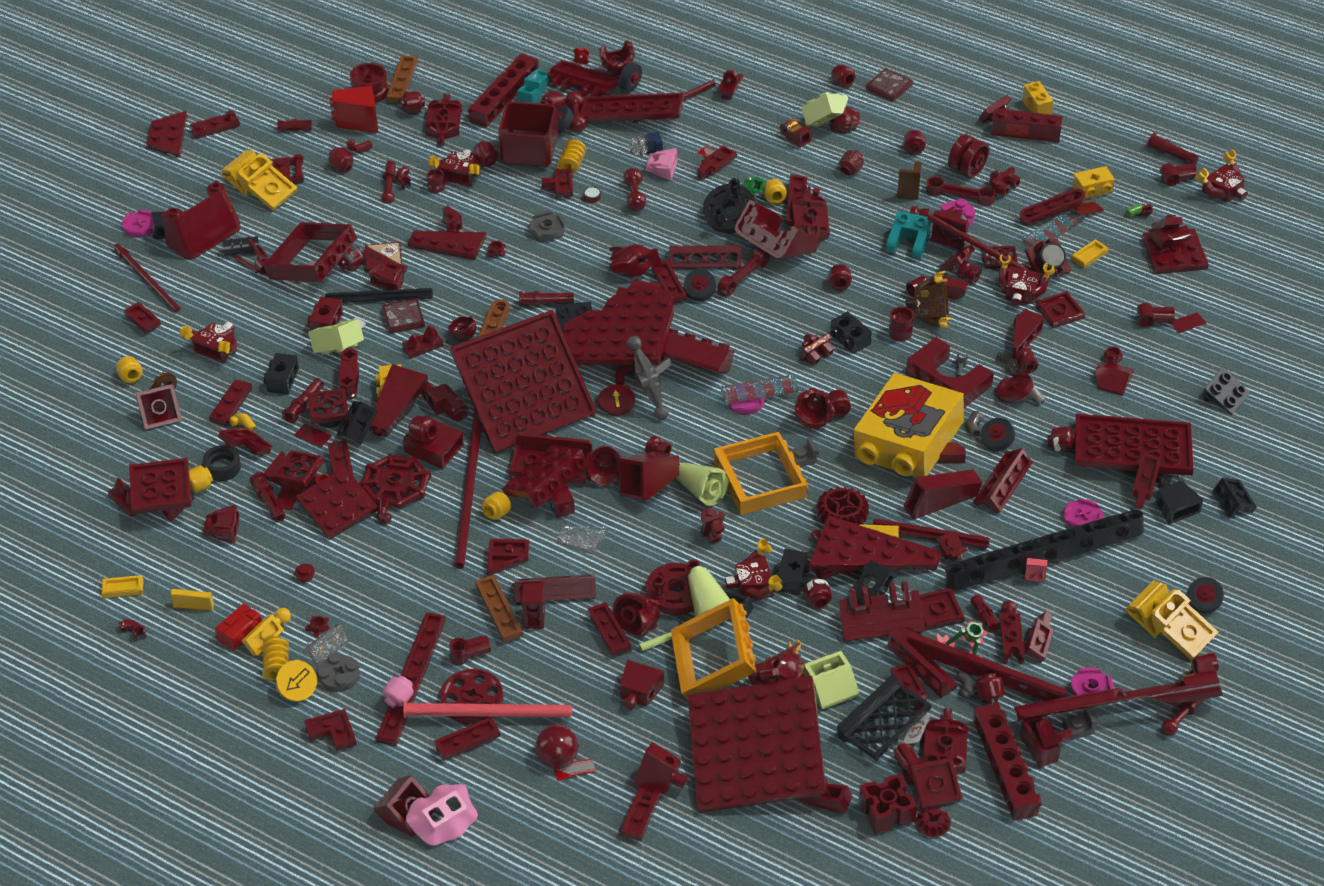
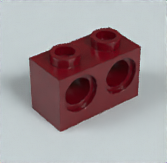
M523 584L522 609L524 629H544V584Z

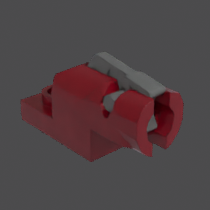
M428 382V385L420 394L436 415L445 412L453 421H461L468 415V406L461 392H454L447 384L434 388L433 384Z

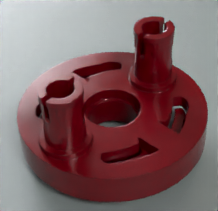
M692 559L687 564H664L653 570L648 576L646 595L659 602L658 608L660 612L669 615H683L694 611L692 597H690L691 591L688 575L691 569L700 566L697 560ZM673 588L682 589L681 592H672L670 590Z

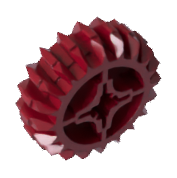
M838 486L836 489L830 488L828 492L824 491L822 496H819L816 504L817 518H819L820 524L824 525L828 515L863 525V523H866L869 515V503L865 495H861L860 490L854 491L853 487L851 489H847L846 486L844 488H839Z

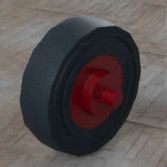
M629 62L624 67L619 80V86L622 90L632 92L637 88L642 76L641 65Z
M564 105L557 107L559 134L567 129L573 120L572 111Z
M695 269L685 277L684 290L692 300L705 301L715 293L716 280L709 271Z
M994 418L986 422L982 427L981 439L988 449L1002 451L1010 447L1014 442L1015 430L1007 419Z
M1200 577L1189 585L1187 597L1191 600L1189 602L1190 606L1197 612L1212 613L1222 605L1224 592L1220 583L1215 579Z

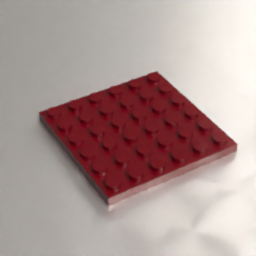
M553 309L449 348L493 453L516 445V435L518 433L543 435L597 413Z
M813 676L688 695L697 809L699 813L827 794Z

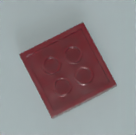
M1189 229L1191 234L1190 240L1174 244L1168 251H1162L1153 241V232L1142 234V240L1155 274L1208 269L1209 263L1195 229Z
M188 458L129 465L132 514L192 507Z
M346 467L296 496L299 504L329 540L378 511L377 504Z

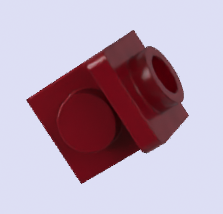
M448 205L442 208L443 221L446 224L447 231H460L463 228L462 215Z
M956 530L936 538L945 560L952 558L955 561L964 557V552L969 551L968 547L963 548Z

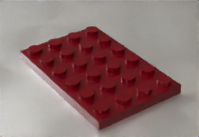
M1076 413L1075 466L1138 471L1141 455L1144 453L1161 458L1158 470L1160 474L1193 476L1191 423Z

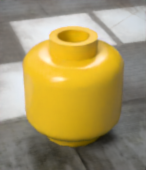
M770 179L765 182L764 189L762 190L765 199L775 205L782 203L787 195L784 184L778 179Z
M123 357L116 364V373L125 383H135L143 374L140 363L134 357Z
M198 465L189 469L190 489L193 493L198 494L210 488L213 478L207 467L204 468Z
M502 492L492 493L483 500V513L489 519H501L511 510L510 499Z

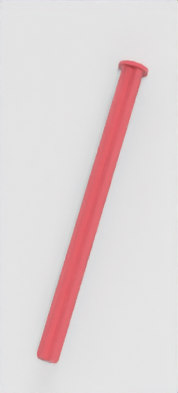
M404 701V718L407 716L572 717V706L407 703V701Z

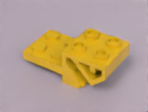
M245 150L223 168L221 176L247 197L252 193L272 211L297 192L298 188L272 166L273 162L264 154L256 155L251 150Z
M1152 581L1125 609L1154 638L1162 633L1190 660L1218 633L1213 626L1188 604L1191 601L1188 597L1177 589H1173L1169 593L1167 585L1161 582Z

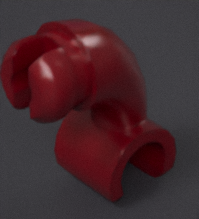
M407 166L400 168L396 174L397 180L401 184V189H405V184L411 186L410 177L406 176L410 174Z
M124 619V621L118 623L122 632L132 630L136 641L139 634H143L145 638L147 637L144 626L135 620Z

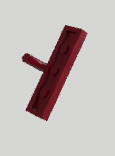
M790 174L786 226H794L793 208L790 207V204L797 195H804L803 187L807 186V176ZM814 188L813 196H819L820 189Z

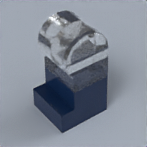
M659 132L639 135L630 139V154L637 157L643 154L663 151V141Z

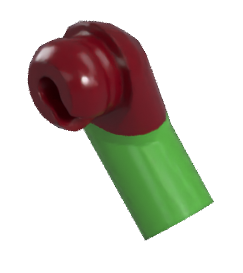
M1140 203L1126 209V214L1128 217L1137 214L1149 216L1154 208L1150 204Z

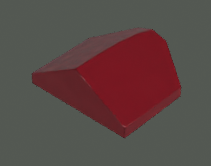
M1114 363L1098 364L1095 370L1098 389L1124 396L1134 369Z

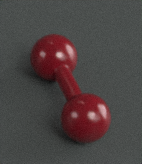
M577 91L569 92L565 97L566 106L573 112V120L568 127L574 133L583 132L587 126L586 118L579 114L584 98Z
M629 168L623 175L624 183L631 187L632 191L627 198V205L633 211H640L647 203L645 195L638 190L643 176L637 168Z

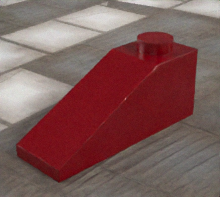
M1026 308L1020 314H1017L1014 319L1015 330L1012 361L1014 362L1016 361L1015 354L1022 348H1028L1043 330L1044 316Z

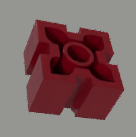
M900 773L885 777L884 782L881 784H877L875 780L860 785L859 803L865 814L869 813V822L875 834L891 830L894 823H898L900 827L916 822L917 805L911 794H906L907 786Z

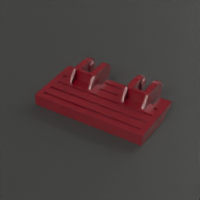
M564 60L551 67L550 72L546 74L548 78L552 79L551 87L556 88L560 85V89L565 91L571 85L582 88L581 94L583 97L589 94L590 97L600 96L601 94L606 95L619 85L620 77Z
M903 581L901 583L903 600H897L896 586L894 583H889L891 603H889L887 594L870 596L869 601L868 589L864 586L861 588L863 605L857 606L856 591L854 588H849L851 608L848 606L847 599L838 601L844 642L888 636V631L891 629L897 631L903 626L912 627L916 632L925 631L919 590L910 591L909 595L908 584L906 581Z

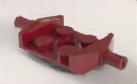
M444 93L442 100H432L428 104L425 131L427 136L438 139V146H441V143L444 146L445 139L460 135L462 104L458 100H450L451 96L449 93H447V96Z
M804 186V195H797L790 204V207L793 208L794 227L821 241L826 240L830 235L827 201L823 197L813 196L811 194V187L808 186L807 189V186ZM808 213H812L815 217H810Z
M944 708L942 719H932L927 723L925 727L923 760L927 763L952 757L956 775L966 771L968 726L961 721L953 720L952 709L949 708L947 713V708ZM949 741L951 745L945 746L941 742Z

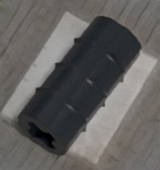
M258 236L222 240L224 256L255 252L249 243V239H252L260 251Z

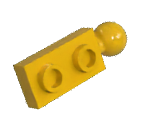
M279 608L275 612V617L273 614L267 615L242 640L252 656H258L263 651V640L265 637L271 635L278 636L284 630L280 624L289 622L291 619L290 611L287 608Z

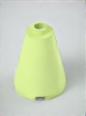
M682 463L679 466L680 475L676 479L703 504L708 506L717 504L715 501L719 497L723 498L725 496L729 479L726 477L724 470L690 463Z
M697 566L690 570L688 580L695 617L730 600L707 568Z

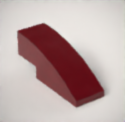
M825 778L827 794L795 799L817 808L846 813L853 796L848 785L829 784L827 778Z

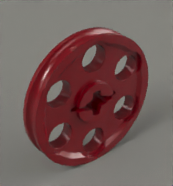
M466 669L451 675L444 682L440 693L441 703L503 704V688L500 681L490 672L481 669ZM476 678L485 679L482 683L474 682ZM457 681L464 682V685L461 687H456L453 684ZM490 690L498 691V693L494 696H490L487 694V692ZM448 697H455L457 699L453 703L446 701ZM490 716L449 717L460 723L475 724Z

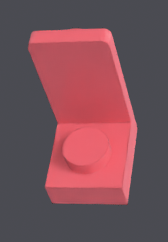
M1027 558L1025 580L1045 582L1047 560Z

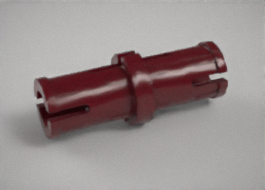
M277 120V130L293 132L301 130L312 131V120Z
M980 594L974 595L970 603L977 611V617L983 621L988 632H995L999 629L1000 624L993 616V610L987 606Z

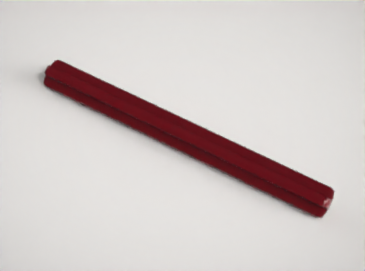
M877 518L873 520V525L899 526V534L933 540L952 532ZM957 532L963 545L980 548L989 547V537Z

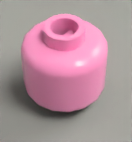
M401 675L399 677H392L382 691L386 698L384 700L385 703L393 708L395 706L403 707L404 701L408 702L414 693L413 684Z

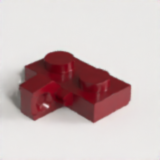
M554 169V177L542 178V190L555 191L556 197H573L572 169Z

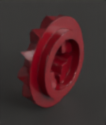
M930 806L928 809L922 808L921 812L917 813L916 825L923 834L930 837H939L949 831L951 818H949L947 811H942L940 807L936 809ZM930 818H937V823H935L934 821L930 822Z

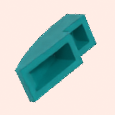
M536 69L524 79V86L517 90L516 102L536 103L551 79L546 75L548 72Z

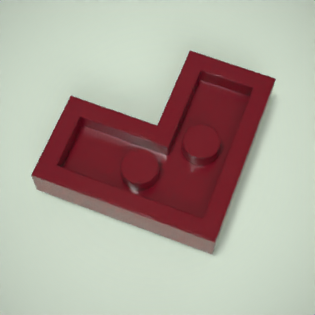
M249 428L220 430L218 438L224 441L225 445L230 447L245 445L256 455L270 453L272 445Z
M345 709L304 720L310 741L331 735L336 751L357 745Z

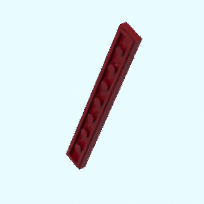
M429 612L425 614L401 676L407 678L413 684L414 693L407 703H414L445 625V615ZM404 706L388 707L376 737L377 743L397 746L408 716L404 718Z
M911 631L907 636V642L922 656L979 677L982 674L997 673V676L1003 679V686L1043 701L1064 698L1066 696L1067 689Z

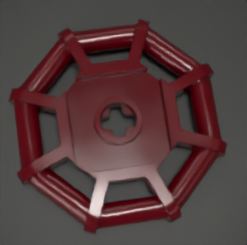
M390 453L388 456L372 464L368 463L365 466V473L359 484L377 506L379 505L380 495H388L397 498H390L389 506L402 509L403 506L425 497L427 484L432 476L431 472L421 465L417 457L396 456ZM415 468L417 472L411 471L410 469ZM376 474L375 478L371 479V476ZM416 480H421L419 487L414 485ZM372 487H376L378 489V492L376 494L371 489Z

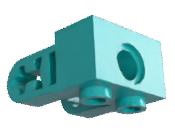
M897 211L887 241L886 252L895 254L900 239L907 238L915 240L912 257L922 259L932 232V222L927 220L928 217Z

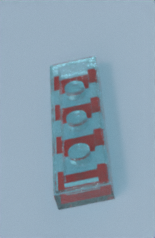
M1073 208L1067 210L1025 236L1022 243L1030 248L1042 240L1044 242L1048 238L1054 240L1083 222L1085 216L1080 215Z
M793 374L721 386V392L725 404L799 392V386Z

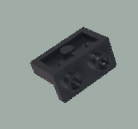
M1222 477L1212 491L1228 518H1233L1238 511L1253 513L1257 508L1240 480Z

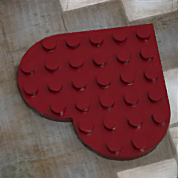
M633 285L609 298L602 310H589L564 324L561 330L576 364L635 365L634 352L627 347V340L631 336H637L641 340L640 349L652 365H659L675 312L673 299L668 292L655 285Z

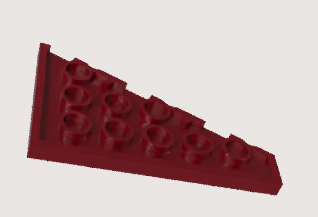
M828 515L808 570L814 571V568H827L828 571H857L858 568H863L870 560L889 570H901V567H913L914 570H937L942 551Z

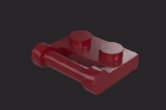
M296 154L294 157L272 158V166L293 184H302L304 182V175L302 174L304 157L301 154ZM295 165V175L291 176L290 166Z

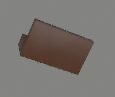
M914 161L913 170L899 169L897 198L918 200L921 162Z

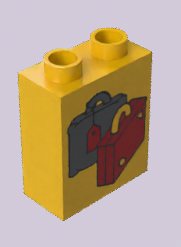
M893 373L854 428L855 458L868 465L876 464L892 469L902 476H927L940 458V453L947 443L952 440L964 422V393Z

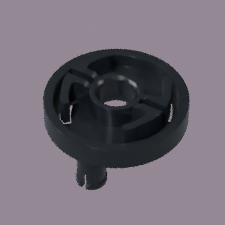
M736 178L730 179L729 184L716 187L707 195L703 204L706 222L717 232L726 234L736 233L735 225L745 205H747L749 200L755 202L753 194L746 187L740 185L739 179L736 180ZM729 206L736 207V210L732 213L724 212Z

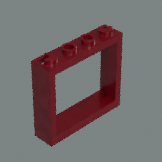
M300 222L263 266L271 280L321 283L357 240L351 224ZM309 240L334 241L313 266L289 264Z

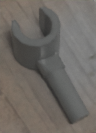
M960 353L957 354L956 365L958 369L956 377L961 376L962 368L967 365V354L964 358L959 357Z

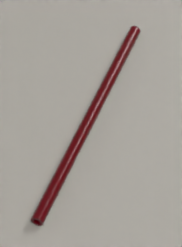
M475 409L455 558V567L458 569H462L465 566L482 425Z

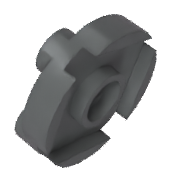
M551 211L539 212L529 222L531 234L537 237V240L540 242L560 238L564 235L565 220L558 213L553 215Z
M331 653L318 668L321 685L333 692H340L341 689L346 687L348 689L354 687L360 678L358 661L348 655ZM342 671L343 674L339 673L338 675H335V672Z

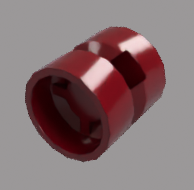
M907 307L892 309L889 320V336L895 341L909 340L913 333V311Z

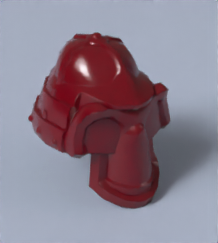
M624 592V594L616 597L613 603V615L623 630L637 636H645L649 631L657 627V622L660 619L659 602L647 595Z

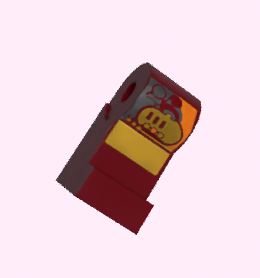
M794 118L780 125L782 135L797 147L801 148L811 142L812 128L809 126L803 127Z

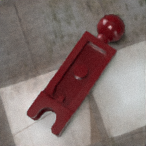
M1006 600L1001 605L1002 613L999 615L1002 660L1004 664H1008L1009 657H1016L1018 663L1023 664L1025 649L1020 613H1015L1017 611L1016 603Z

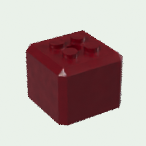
M510 101L506 103L498 130L500 160L508 164L549 166L552 162L558 139L557 107L552 104Z

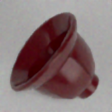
M606 445L600 446L590 454L587 461V473L595 484L607 486L618 480V458L622 456L616 448Z

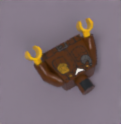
M945 271L936 272L919 285L918 290L914 291L915 298L906 299L905 304L911 310L916 309L917 316H921L924 322L935 327L951 328V326L947 325V321L951 320V317L949 315L946 283H943L947 282V279L942 278V274Z

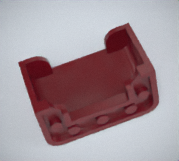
M217 180L207 186L209 197L183 212L181 209L173 207L161 213L167 246L186 260H193L220 244L222 240H226L238 233L241 229L239 218L226 189Z
M752 200L748 201L735 225L737 234L780 260L813 253L821 243V240L794 226L791 227L792 230L790 231L781 230L779 232L778 229L782 223L781 216Z

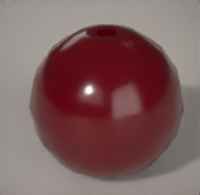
M558 724L550 725L543 729L537 736L535 743L538 759L547 767L554 769L564 768L571 764L576 758L579 748L575 733L568 727Z

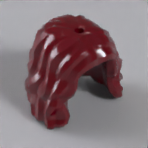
M626 40L622 48L615 51L607 52L605 46L599 48L601 64L612 75H621L624 67L629 62H633L635 50L632 41Z
M810 388L800 393L794 405L795 417L804 427L818 430L832 421L835 413L834 404L826 392Z

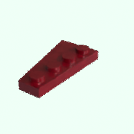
M413 231L408 240V247L475 260L487 238L486 232Z

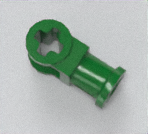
M760 177L748 178L741 184L750 190L752 194L759 193L764 189V181Z

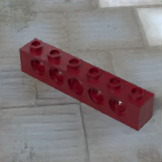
M523 53L515 58L505 68L504 72L487 87L486 91L469 106V121L487 128L505 109L506 103L512 101L517 96V90L524 86V79L536 69H539L538 59Z
M999 703L974 708V725L1013 821L1038 816L1042 800L1040 795L1035 792L1033 778L1028 775L1027 763L1021 758L1020 746L1018 743L1015 744L1013 729L1008 727L1006 712L1001 710Z

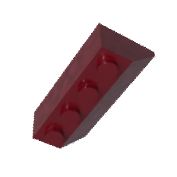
M670 328L663 349V356L717 372L730 371L735 350L731 349L729 344L719 342V345L712 343V339L702 337V340L696 339L695 334L685 332V335L678 333L679 330Z

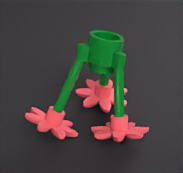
M969 621L968 626L962 627L960 632L949 639L948 635L942 638L937 634L936 639L938 642L954 647V641L963 636L962 640H967L970 642V646L973 647V651L969 653L976 655L979 644L984 643L981 636H985L988 633L983 631L982 623Z

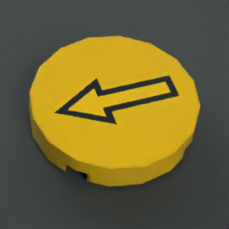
M289 661L282 665L276 673V689L288 701H304L316 689V673L312 666L304 661Z

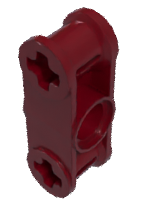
M346 349L341 353L339 385L340 389L345 388L346 399L351 400L357 396L359 363L357 351Z

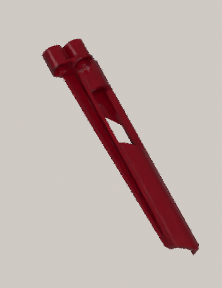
M1215 653L1195 656L1194 659H1191L1190 674L1180 676L1179 682L1127 692H1124L1121 688H1113L1015 706L1014 710L1019 721L1146 697L1171 705L1221 697L1223 694L1216 672L1219 670L1218 659Z

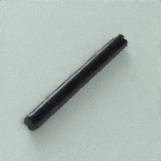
M433 289L326 293L325 297L339 299L342 302L433 298Z

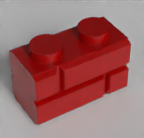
M243 603L215 628L216 639L233 651L239 646H243L242 640L262 621L260 613Z

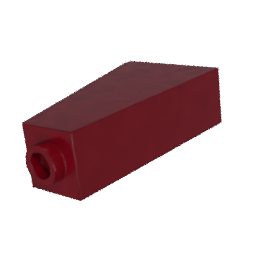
M395 364L391 365L375 409L378 411L369 428L374 435L389 436L428 385V375Z
M973 469L915 477L904 508L912 519H917L976 497L983 482Z

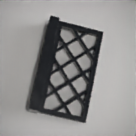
M892 674L837 725L838 739L843 742L849 741L877 761L931 709V704L900 684L899 678ZM898 692H902L907 696V699L894 700V696ZM919 704L923 708L919 711H911L910 705ZM908 705V711L896 712L895 706ZM884 706H893V712L881 713L880 709ZM909 717V721L906 724H897L896 718ZM894 718V724L882 725L881 719ZM870 719H879V725L867 726V722ZM895 730V734L892 737H883L882 731ZM880 731V737L868 738L867 732ZM856 732H865V738L856 739L853 735ZM881 743V747L875 752L869 748L868 744Z

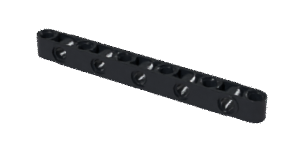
M1138 510L1127 511L950 564L945 567L946 587L952 590H960L1025 571L1027 558L1047 560L1048 564L1142 535L1144 533L1143 513Z

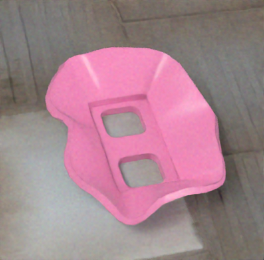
M445 784L436 787L428 798L416 799L409 809L406 821L424 842L429 845H438L460 837L476 821L478 814L469 799L468 790L465 785ZM452 797H455L461 804V808L456 811H451L446 804V801ZM434 808H438L444 816L438 822H434L428 815V812Z

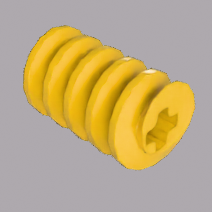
M576 139L567 140L557 163V168L572 169V173H576L587 151L585 144Z
M274 635L267 636L263 640L262 675L268 681H276L277 671L289 660V643L285 639Z

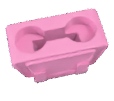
M673 148L650 154L645 170L664 179L672 180L678 163L677 149Z

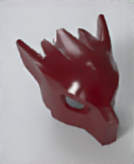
M632 244L626 247H609V250L612 252L610 269L617 274L621 273L622 275L631 276V278L637 275L641 276L650 267L661 262L657 248L648 249L640 244Z
M800 642L777 655L765 659L764 669L759 673L761 680L774 682L805 677L806 673L801 672L805 667V663L798 661L801 656L795 653Z

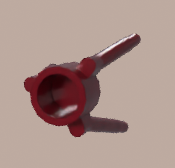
M249 239V243L258 255L254 261L255 266L236 255L233 258L252 269L256 274L259 272L267 274L263 266L268 260L263 247H260L259 251L252 239Z

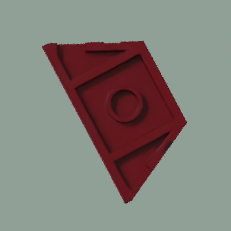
M187 111L151 121L147 140L148 148L158 150L164 154L170 152L176 158H180L188 117Z

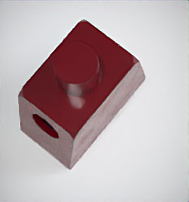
M627 660L620 683V698L624 700L623 706L629 710H633L636 704L648 706L664 686V671Z
M652 742L644 753L633 784L665 794L672 785L683 789L688 777L678 773L681 764L680 759Z

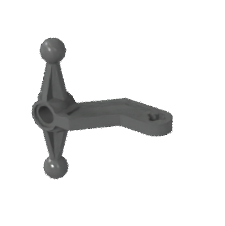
M631 336L627 340V347L634 352L635 380L656 407L654 411L655 417L659 420H664L668 417L669 410L665 405H662L658 374L670 367L672 363L669 357L662 355L659 365H652L640 349L642 344L640 338Z

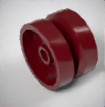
M363 63L351 70V88L372 85L375 103L386 98L388 94L387 72L383 66L376 63Z
M966 133L962 134L950 150L948 166L958 172L961 171L962 174L970 178L976 177L987 162L990 151L989 145L981 140H976V138Z

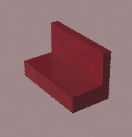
M1050 716L1036 723L1044 748L1064 742L1074 736L1071 728L1055 732Z

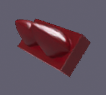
M428 325L423 335L417 336L412 334L408 341L402 343V348L410 359L443 347V340L438 335L437 330L431 325Z
M116 478L114 488L107 491L108 496L130 517H133L136 514H132L130 487L120 478Z

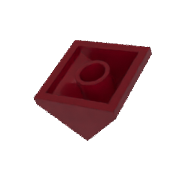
M173 384L136 393L139 412L145 430L182 421Z

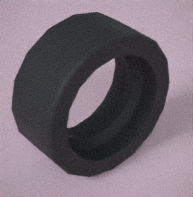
M227 445L215 446L205 452L203 456L204 468L207 467L213 480L227 481L234 478L241 469L239 453L233 447ZM219 459H230L233 461L225 467L218 468L211 465Z

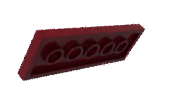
M684 93L585 97L580 114L586 118L587 123L678 119L682 111Z

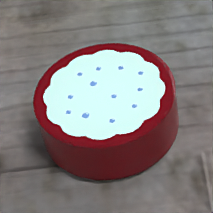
M588 187L583 192L584 200L587 202L595 203L601 199V190L597 187Z

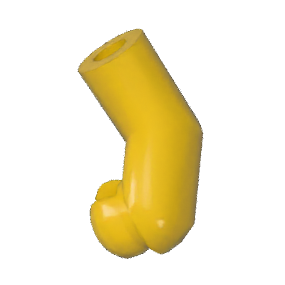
M245 413L234 414L229 419L233 427L244 425L245 428H249L251 431H254L257 427Z

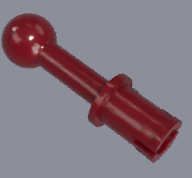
M394 161L386 162L385 173L383 174L386 184L385 192L381 195V201L385 204H390L395 200V196L392 193V184L397 178L395 174L396 163Z
M1204 700L1180 704L1181 709L1172 719H1167L1162 723V732L1167 736L1175 735L1178 731V724L1187 714L1193 715L1196 711L1195 709Z

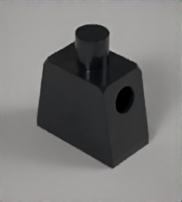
M1163 479L1158 483L1157 487L1159 490L1156 503L1169 525L1201 512L1203 498L1183 481L1170 484L1166 479Z

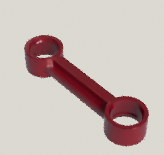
M930 177L927 180L926 191L932 196L947 193L977 199V202L983 206H990L995 202V190L991 187H982L977 190L946 184L940 177Z
M757 248L751 260L732 276L726 275L721 278L717 290L726 296H731L739 282L757 267L764 268L768 264L771 255L761 248Z

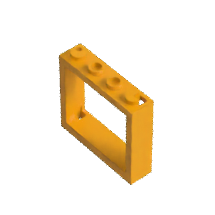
M779 432L714 448V463L717 468L726 472L725 475L729 479L728 491L740 515L806 498V492L809 489L807 479L803 478L799 465H796L792 451L789 452L787 441L783 440ZM775 450L793 485L746 497L729 462Z
M734 598L671 629L681 694L687 699L690 694L721 690L756 672L754 663L756 658L751 648L753 647V642L749 637L748 631H750V627L745 617L747 612L744 610L743 604H739ZM731 618L739 660L696 681L689 639Z

